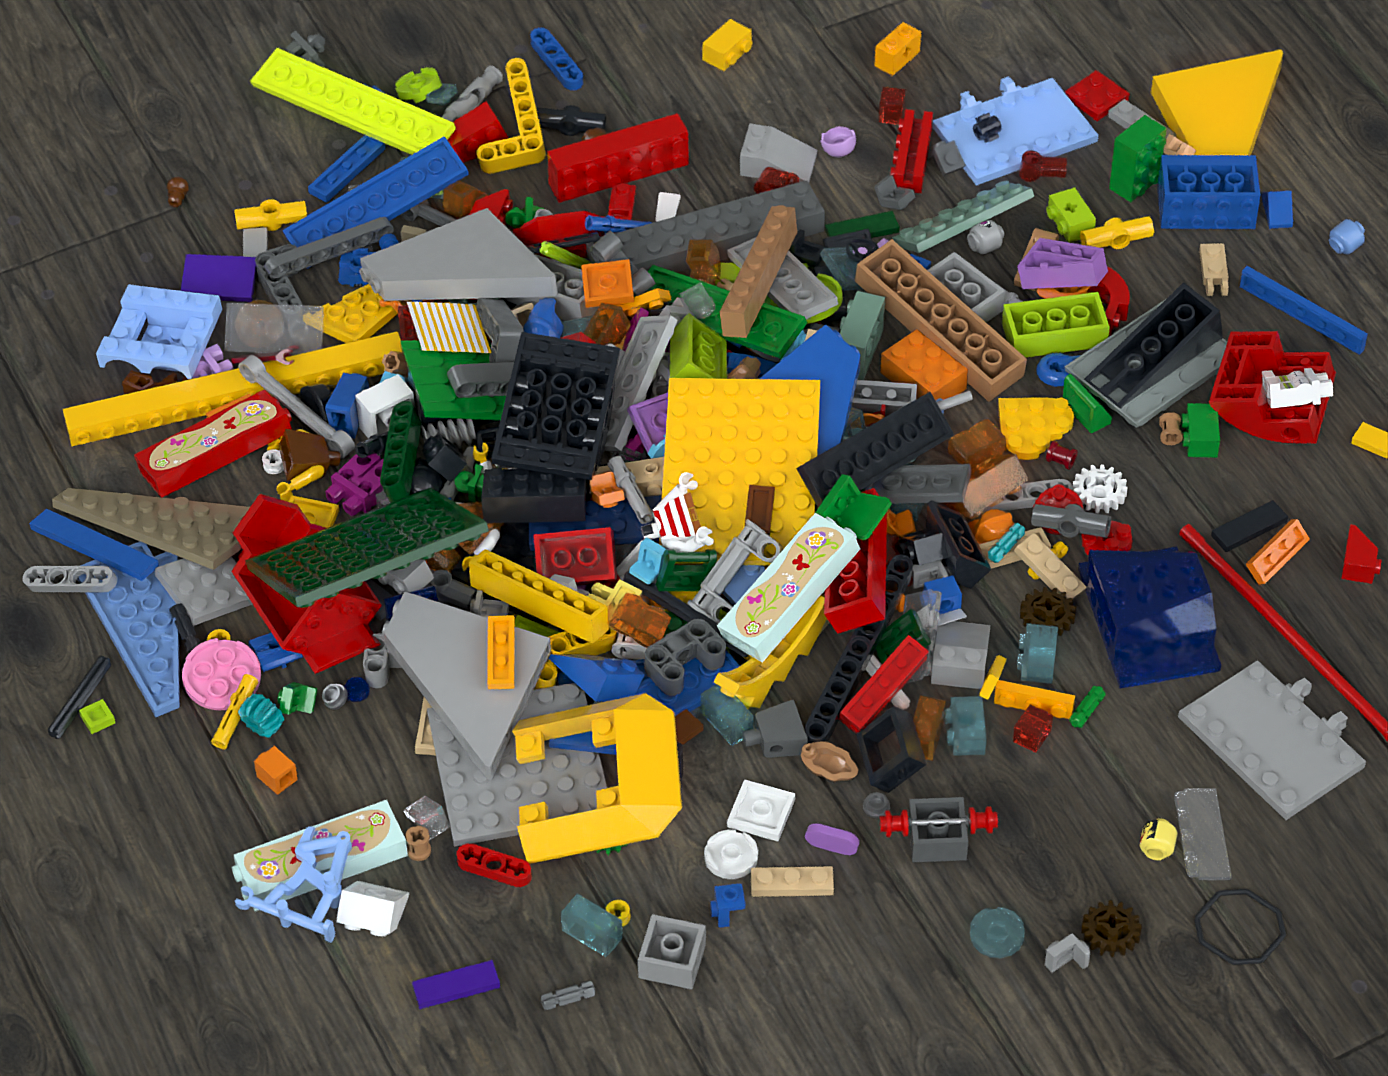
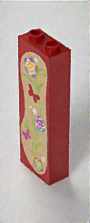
M264 389L134 454L140 474L162 498L281 438L285 429L292 430L290 425L292 417L286 407L282 408L278 399L271 396Z

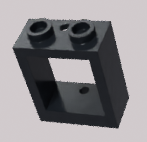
M896 706L885 711L884 714L856 734L870 785L887 793L891 792L927 765L912 714ZM893 731H896L902 752L886 764H883L878 743Z

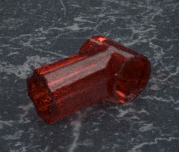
M1033 150L1022 154L1019 176L1023 180L1032 182L1036 181L1039 176L1066 177L1067 158L1042 157L1039 152Z

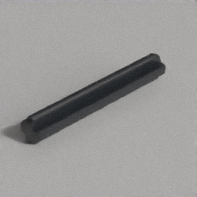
M99 656L49 726V736L56 739L61 738L111 667L109 658Z

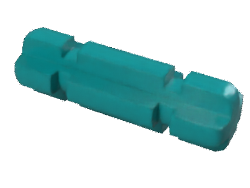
M1019 523L1013 524L1009 528L1010 531H1007L996 542V546H993L988 551V559L994 563L1000 562L1004 557L1003 555H1006L1018 542L1017 540H1020L1025 535L1024 526H1021Z

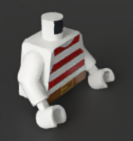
M688 472L682 473L679 478V484L653 509L655 523L641 526L644 539L646 537L651 540L660 538L662 547L674 549L676 552H694L702 546L713 544V539L707 536L712 533V530L705 526L701 527L691 493H687V489L694 490L698 487L697 481L691 480L689 482L693 474Z

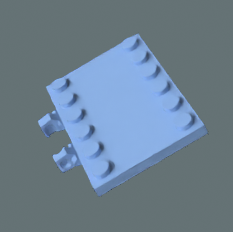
M1010 77L1003 78L1000 81V90L1004 91L1002 96L983 103L981 101L976 102L974 96H970L969 91L961 93V110L935 119L932 123V128L942 141L946 143L955 141L966 165L963 169L976 185L1098 142L1096 131L1053 78L1025 88H1021V86L1015 87V83ZM990 113V116H996L999 119L1002 130L997 133L999 135L998 139L985 143L984 139L978 140L973 132V125L977 123L976 117Z

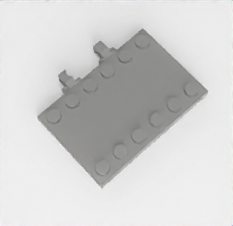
M1258 660L1179 711L1178 718L1285 820L1365 768L1366 761L1339 737L1342 735L1341 730L1347 726L1348 717L1340 711L1331 716L1329 720L1324 717L1320 719L1303 703L1304 697L1310 694L1312 684L1306 678L1295 682L1293 686L1290 683L1283 685Z

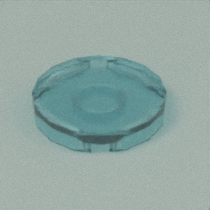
M997 907V909L992 910L990 908L983 909L975 915L971 922L970 939L973 946L980 953L993 958H1004L1013 955L1021 948L1025 936L1024 924L1022 919L1009 909Z

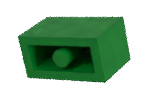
M1187 403L1186 413H1182L1181 427L1186 428V432H1183L1182 444L1183 447H1187L1188 457L1218 458L1220 445L1218 412L1214 411L1210 404Z

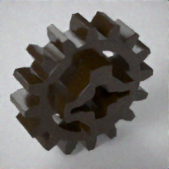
M1043 587V592L1033 589V596L1026 594L1025 601H1021L1020 619H1023L1022 625L1023 627L1030 626V633L1038 631L1039 637H1042L1044 633H1048L1049 638L1053 637V633L1062 636L1063 629L1070 631L1071 624L1075 623L1076 606H1073L1072 598L1066 599L1065 591L1058 594L1057 588H1054L1052 592H1049L1047 587Z
M1109 900L1108 906H1104L1100 901L1098 902L1097 909L1090 906L1088 914L1083 916L1081 933L1084 934L1083 941L1085 943L1091 942L1090 950L1099 948V955L1101 956L1105 951L1109 952L1112 958H1114L1115 952L1125 956L1126 948L1133 951L1135 943L1140 942L1142 924H1139L1140 917L1139 915L1132 916V907L1126 910L1123 909V902H1120L1118 906H1114L1113 901Z

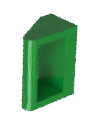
M1072 374L1067 375L1064 379L1063 398L1068 401V406L1072 408L1074 416L1091 434L1110 425L1112 417Z

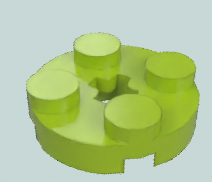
M422 68V73L415 75L414 71L402 76L395 84L399 99H413L414 102H421L426 99L427 94L439 89L442 83L436 69Z

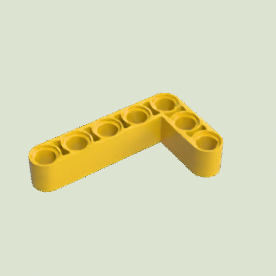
M513 58L506 64V72L520 136L486 143L478 148L477 157L481 170L488 174L539 163L546 156L525 61L520 58Z

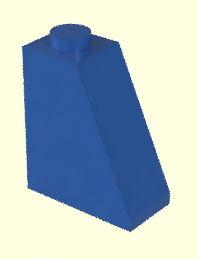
M343 373L326 404L325 410L331 427L336 431L343 430L351 438L355 439L359 428L355 395L365 389H369L367 376L358 373Z

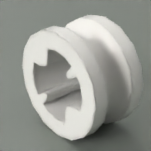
M269 450L263 454V468L267 473L278 474L284 470L280 450Z

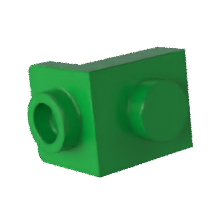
M296 682L284 686L278 694L277 703L280 704L279 710L288 715L295 711L312 713L314 711L317 688Z

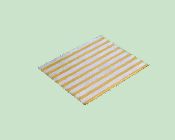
M407 302L422 351L492 353L475 304Z

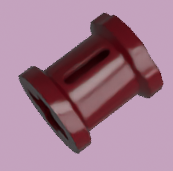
M1054 440L1047 451L1046 461H1054L1064 465L1065 469L1070 470L1075 463L1078 450H1070L1059 445V442Z

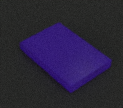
M186 254L181 291L217 295L220 297V301L252 302L257 272L256 257Z

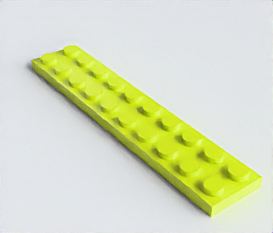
M276 48L251 79L252 85L260 90L411 155L444 136L448 139L456 129L453 122Z

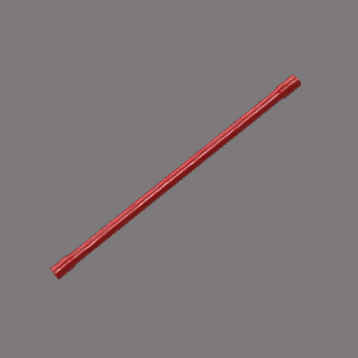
M1190 524L1185 525L1180 530L1179 535L1194 550H1197L1299 651L1388 742V721L1205 541L1204 537Z

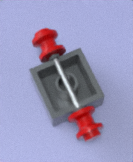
M964 797L909 799V814L907 809L902 810L900 815H892L889 810H885V816H880V832H885L886 838L891 837L892 832H901L904 837H908V831H910L912 862L967 860V827H969L970 834H975L976 830L980 828H985L988 834H992L993 828L998 827L997 812H992L991 806H987L984 812H976L974 807H969L968 815H965Z

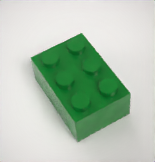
M1143 115L1115 138L1110 190L1132 202L1138 196L1141 197L1153 184L1158 183L1161 155L1164 154V146L1166 144V127Z

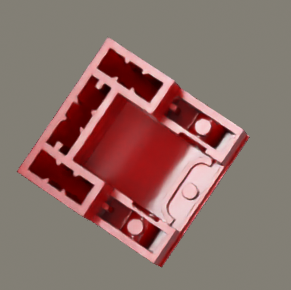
M1278 331L1230 332L1209 400L1210 406L1228 423L1250 435L1281 443H1317L1329 397H1320L1321 404L1316 405L1310 402L1303 405L1271 408L1262 384V371L1272 370L1275 376H1284L1294 371L1304 373L1305 368H1312L1315 374L1327 373L1328 380L1331 379L1333 384L1336 370H1334L1330 353L1284 352Z

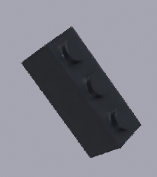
M932 500L927 503L926 528L943 534L948 558L941 559L942 563L948 567L951 576H954L958 585L971 589L992 570L963 514Z

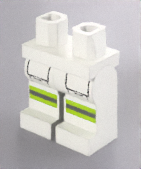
M1305 368L1304 373L1294 371L1289 375L1275 376L1272 370L1262 371V384L1271 408L1303 405L1310 402L1316 405L1321 404L1320 397L1333 396V384L1331 379L1328 380L1327 373L1315 374L1312 368Z

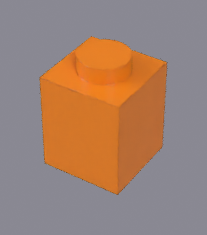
M275 746L267 752L261 753L254 761L257 777L277 795L298 780L295 763Z

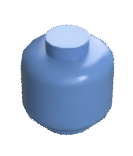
M1345 219L1330 231L1329 244L1338 254L1348 255L1364 243L1365 237L1363 233L1365 229L1358 221L1353 222L1352 220Z

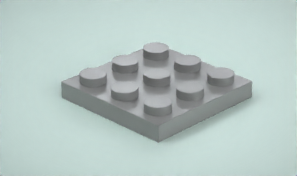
M232 557L214 570L184 558L155 568V576L175 603L183 604L187 612L185 616H189L193 626L252 605V602L231 572L237 564Z

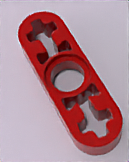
M471 843L464 844L457 850V863L464 871L514 887H524L531 881V866L525 860ZM470 855H474V857H470L469 860H465V857L468 858ZM491 861H498L502 864L496 870H491L487 867V864ZM519 871H524V873H520L519 876H515V873H519Z

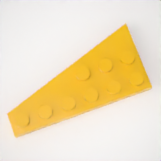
M367 284L344 295L342 301L334 305L327 303L321 306V311L313 315L310 312L304 314L303 321L305 324L340 341L350 343L370 338L398 313L392 306L381 307L379 301L383 298L378 293L375 294L371 285ZM398 300L404 308L408 306L407 302H412V300Z

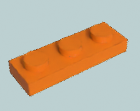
M1290 520L1246 563L1258 585L1265 584L1310 540L1299 520Z

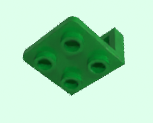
M842 474L815 513L824 518H831L843 529L845 527L851 529L856 534V539L866 540L891 507L892 502L886 497L861 493L849 475Z

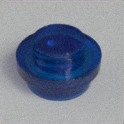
M360 677L349 679L344 686L348 693L347 699L352 702L363 701L370 694L369 684Z

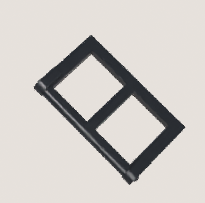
M590 232L546 242L561 248H567L592 242L595 244L600 239V236L597 232ZM542 242L525 246L535 255L540 253L539 249L542 247Z

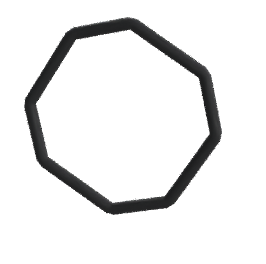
M1249 889L1220 890L1216 892L1194 918L1200 944L1232 965L1264 962L1286 936L1281 911ZM1247 894L1276 913L1280 936L1260 958L1234 960L1203 939L1200 918L1220 896Z

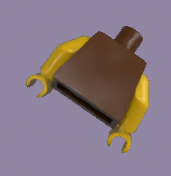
M285 429L281 439L269 443L267 448L268 451L280 450L286 480L291 481V483H279L277 485V492L280 494V499L287 502L291 495H293L292 490H299L317 479H322L329 465L338 466L341 457L339 451L327 449L323 436L308 433L303 429Z

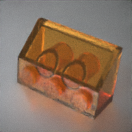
M1016 454L991 455L971 468L964 502L943 503L948 508L963 514L964 517L974 519L983 514L984 508L1001 503L1003 496L1020 491L1022 489L1021 485L1029 480Z

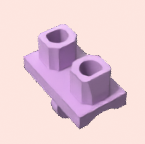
M216 344L205 348L192 378L233 370V365L229 359L217 364L218 361L223 359V353Z

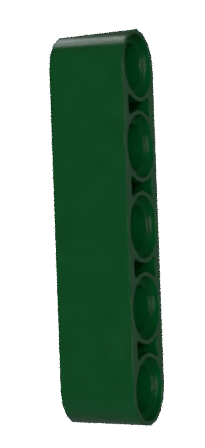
M402 401L396 404L391 414L380 477V484L390 503L409 496L411 491L421 420L410 401Z

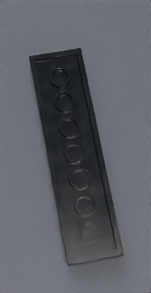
M928 392L796 469L819 508L842 474L849 475L860 491L954 436V433L932 393Z

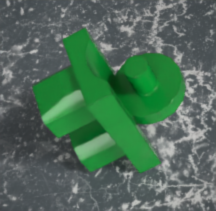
M526 196L525 207L521 210L518 207H514L506 213V222L514 229L520 228L525 223L534 219L537 210L544 208L534 206L533 198Z
M476 464L475 476L471 472L463 471L455 477L454 483L458 491L468 493L469 502H482L484 468L482 465Z

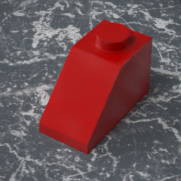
M1350 524L1342 579L1372 584L1374 574L1379 575L1382 560L1377 559L1378 548L1356 525Z

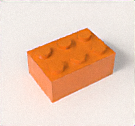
M917 329L881 353V374L891 382L917 384L916 399L931 392L935 400L939 398L944 400L958 395L967 389L968 369Z

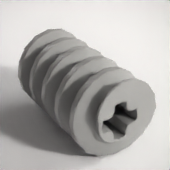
M448 419L446 427L442 421H438L437 429H435L432 423H429L427 431L421 425L424 443L430 436H435L438 432L451 443H456L459 449H462L463 441L467 443L468 447H471L472 439H476L472 419H466V423H464L463 419H457L456 425L451 419Z

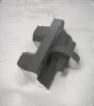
M296 30L290 34L294 41L285 48L288 53L297 57L305 53L300 58L321 67L325 66L317 53H321L325 49V39L320 34L308 35L307 42Z

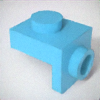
M646 537L641 542L638 561L630 567L629 573L646 584H651L660 573L664 561L663 554L665 548Z

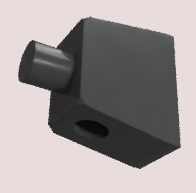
M794 699L757 712L755 714V729L742 731L745 747L760 744L763 755L767 758L801 755L802 747L807 744V736Z

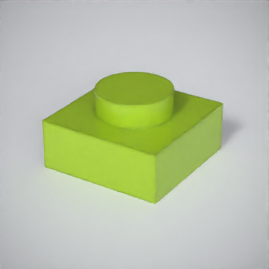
M103 699L79 710L80 716L91 734L115 724L114 716Z

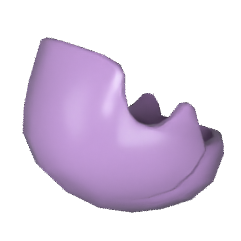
M838 126L826 133H822L821 144L824 151L830 156L843 157L847 156L854 149L856 136L854 130Z

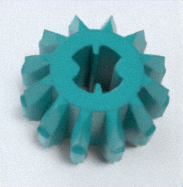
M253 693L250 697H247L238 711L241 721L262 737L269 738L272 734H275L284 721L282 712L276 707V704H273L270 699H266L261 694Z

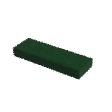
M893 211L825 224V232L828 237L869 229L871 238L899 233L900 230Z

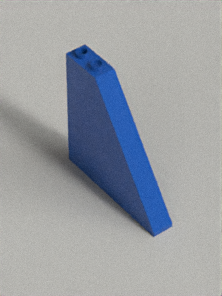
M826 324L759 378L820 380L818 455L844 440L860 371L861 357L860 352L855 346L846 343L838 331L830 329Z

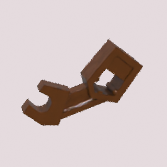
M131 370L122 382L124 394L177 383L178 378L176 373H172L163 379L162 382L153 383L152 376ZM184 377L182 381H186L189 379H187V377Z

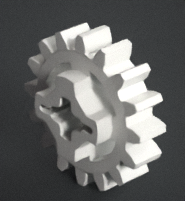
M1091 465L1090 471L1083 468L1081 474L1075 475L1073 491L1078 494L1082 504L1086 505V511L1094 508L1096 513H1099L1100 509H1104L1106 513H1109L1110 507L1117 510L1118 504H1124L1128 487H1126V479H1121V472L1114 474L1113 467L1105 470L1104 465H1101L1100 469H1096L1094 465Z

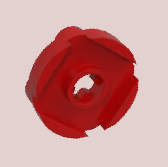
M1111 521L1110 533L1107 538L1081 534L1085 553L1090 557L1101 560L1110 559V555L1118 554V558L1124 556L1132 548L1131 526Z

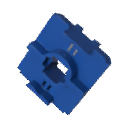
M359 248L342 254L339 261V283L350 284V287H354L355 284L356 286L358 284L361 286L362 284V287L369 284L361 278L360 269L362 266L360 258L375 252H368V248Z
M272 633L248 641V645L256 654L263 672L282 666L284 669L287 663L303 658L302 654L283 650Z

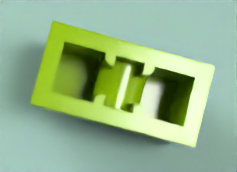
M1075 188L1049 195V205L1046 208L1048 217L1054 220L1059 233L1064 235L1068 243L1080 240V231L1095 228L1096 218Z

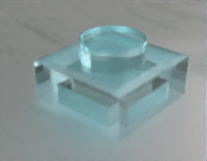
M442 83L439 89L433 90L426 95L427 103L444 105L450 102L451 98L458 91L455 84Z

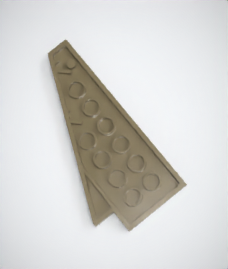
M67 488L52 499L53 508L213 570L242 549L232 532L250 508L246 506L189 501L185 497L170 499Z

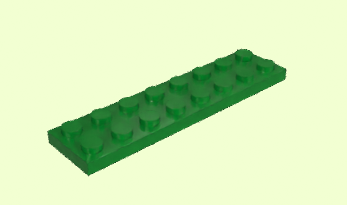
M652 265L648 270V273L655 281L652 290L657 288L668 290L672 304L677 297L683 298L692 315L714 330L723 339L780 359L783 358L808 323L805 316L763 302L747 338L723 336L720 310L730 292L729 290L656 265Z

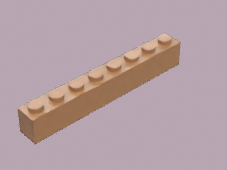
M783 205L771 207L720 310L723 336L747 338L797 234L795 208Z

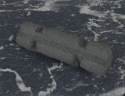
M590 980L580 983L581 986H577V984L555 990L556 993L554 994L552 992L542 994L541 1003L545 1010L556 1008V1004L562 1006L581 1000L580 997L583 996L584 999L593 997L595 995V987Z

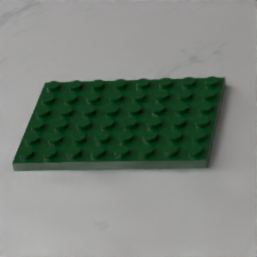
M430 487L245 561L248 570L296 607L306 608L313 605L318 599L323 597L331 598L338 595L339 591L343 589L359 587L363 584V581L368 579L382 578L388 571L393 569L407 568L411 565V562L418 559H429L438 551L454 549L458 546V543L463 541L477 540L481 537V534L488 532L489 529L486 521Z

